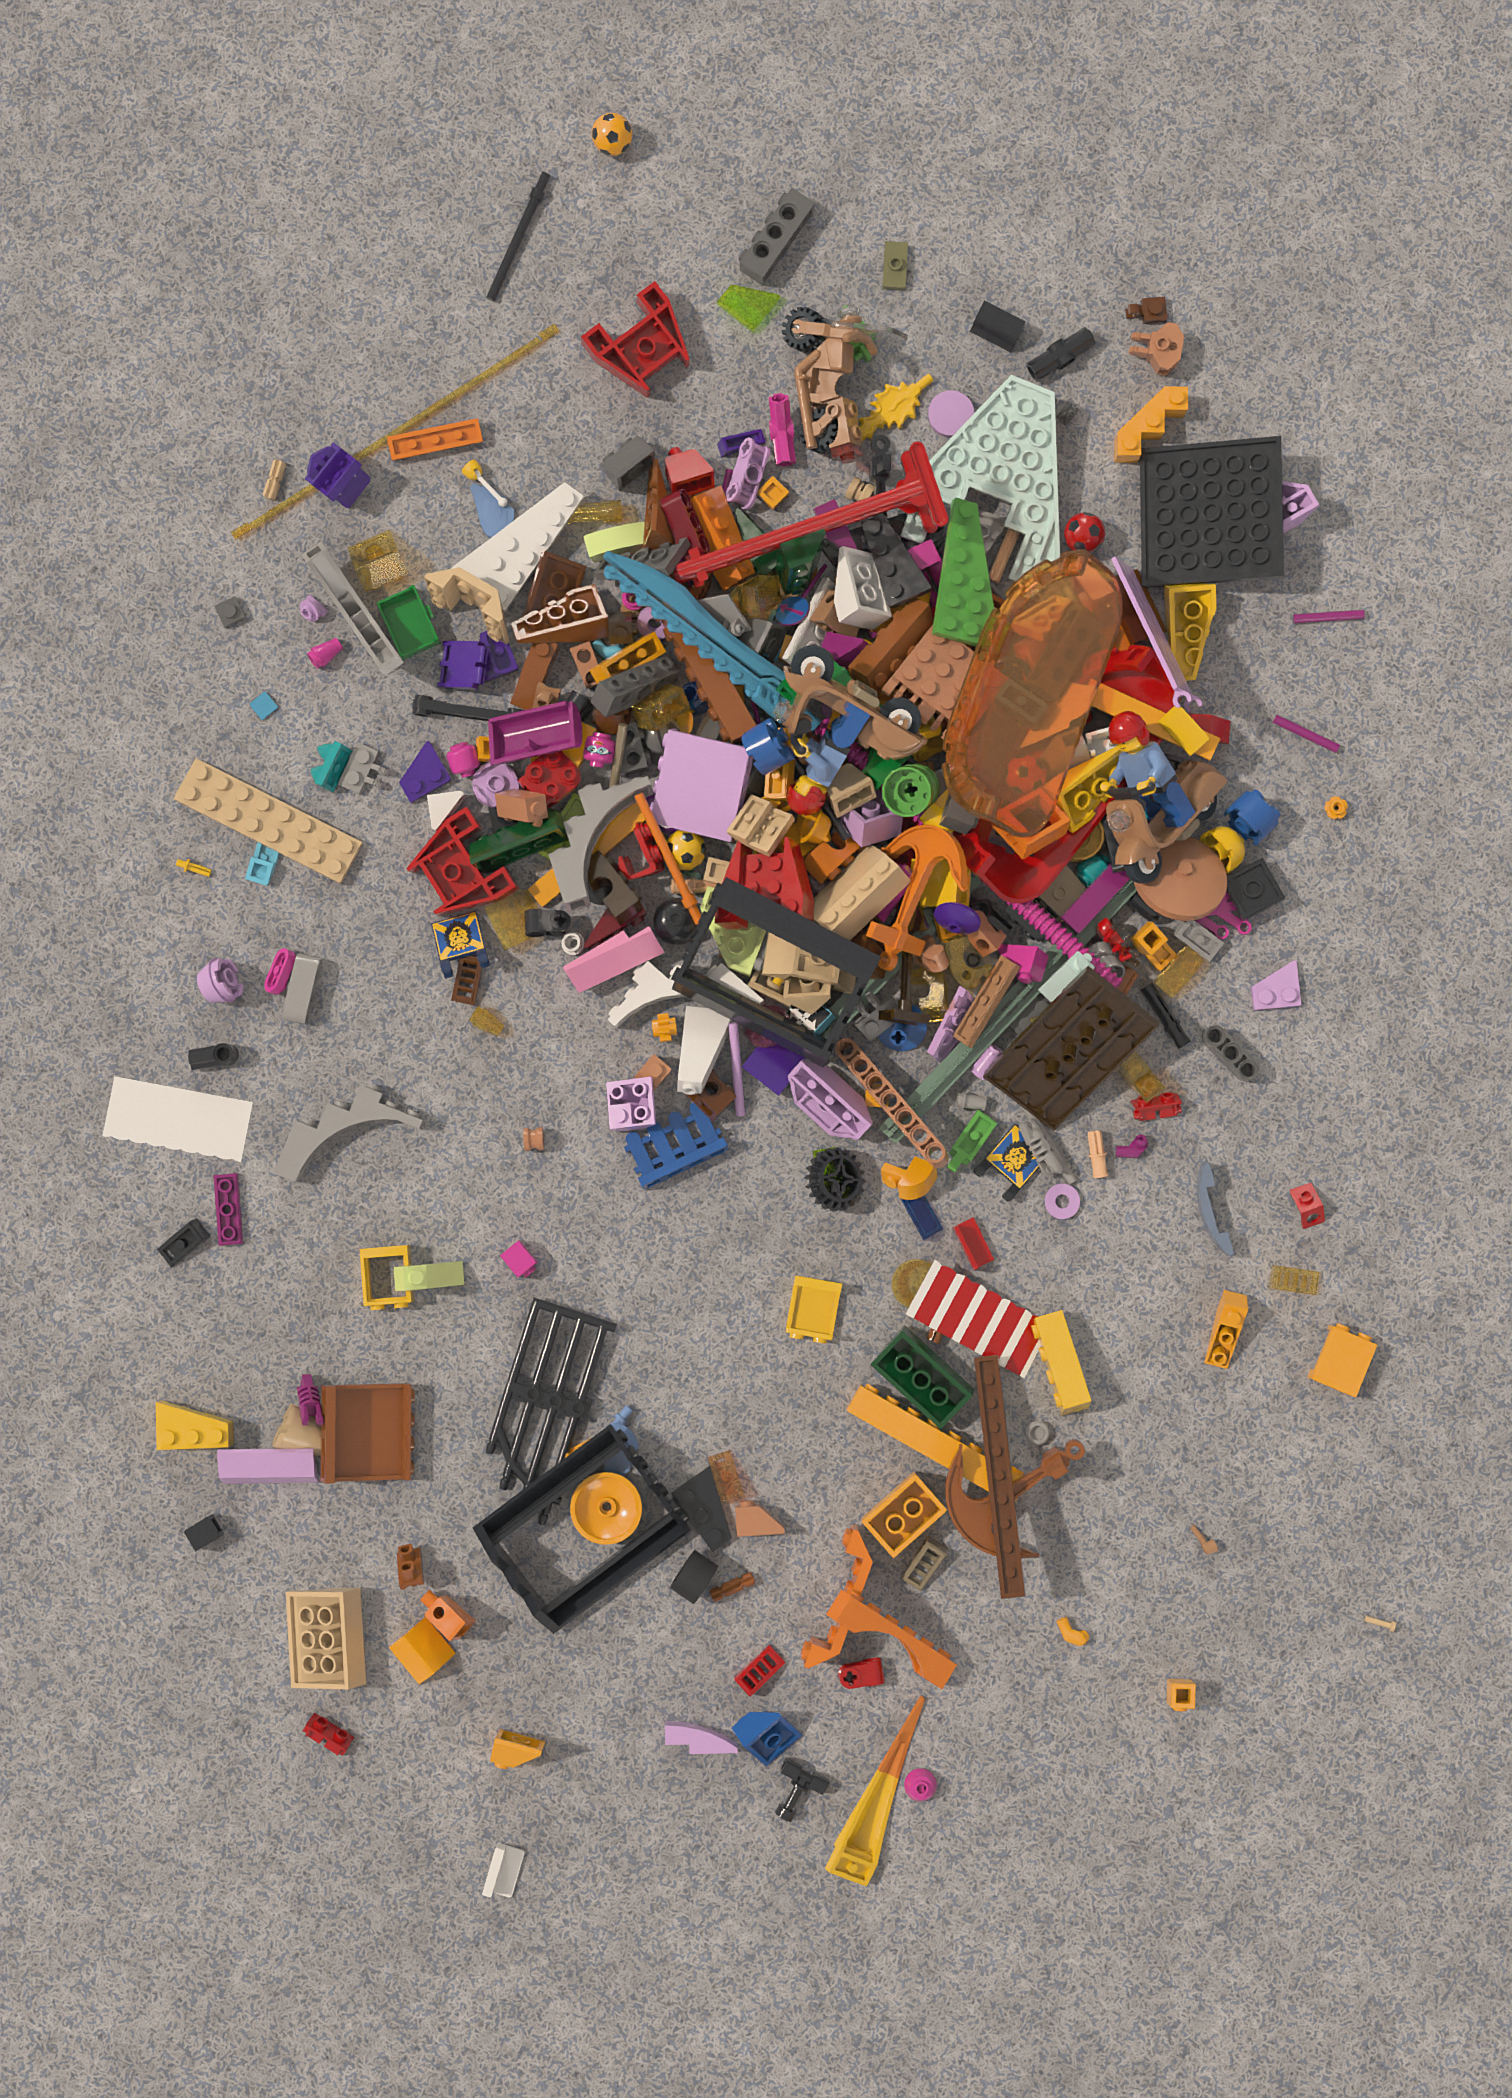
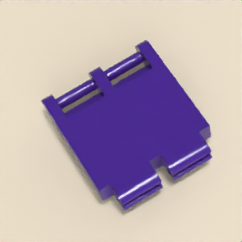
M442 641L444 652L443 659L439 664V667H441L440 681L437 682L436 687L477 690L478 685H484L486 668L481 667V664H487L489 648L483 646L484 643L479 641ZM449 647H450L449 660L447 661L448 650H449ZM446 668H447L446 682H444L445 672H446Z

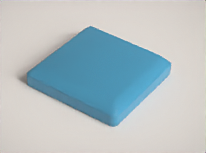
M263 692L249 703L261 720H264L278 708L266 692Z

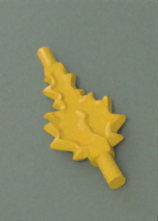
M927 374L916 384L912 383L909 386L904 382H901L899 387L886 384L884 392L875 394L874 396L878 400L870 402V404L876 407L877 410L870 411L871 415L868 417L859 418L861 422L859 427L862 432L861 442L866 437L872 439L877 428L883 429L885 424L890 429L891 425L896 423L898 429H901L908 417L916 419L915 406L921 405L918 396L925 387L934 381L932 376Z

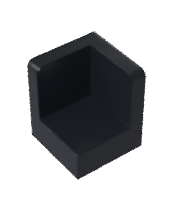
M211 1514L186 1529L184 1534L196 1552L224 1535V1532L214 1515Z

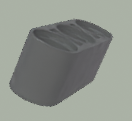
M1213 1025L1204 1029L1201 1036L1202 1042L1240 1081H1250L1258 1076V1064L1224 1028ZM1210 1030H1215L1219 1034V1040L1216 1043L1209 1040L1208 1034ZM1227 1047H1231L1235 1051V1057L1232 1060L1225 1056ZM1244 1064H1248L1251 1067L1252 1072L1249 1077L1244 1076L1241 1072Z

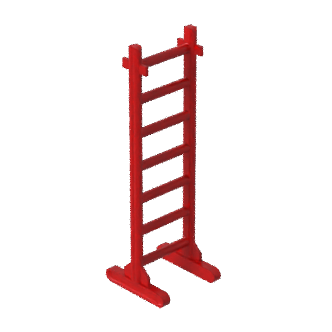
M916 441L911 444L909 451H905L901 455L900 461L905 473V479L898 481L894 489L700 556L698 547L688 550L689 555L685 556L686 561L679 563L673 573L675 581L683 583L693 579L695 588L705 585L704 580L708 579L707 574L777 550L781 543L821 529L829 532L895 508L909 515L918 512L923 530L927 534L936 532L938 527H942L948 522V515L924 444Z

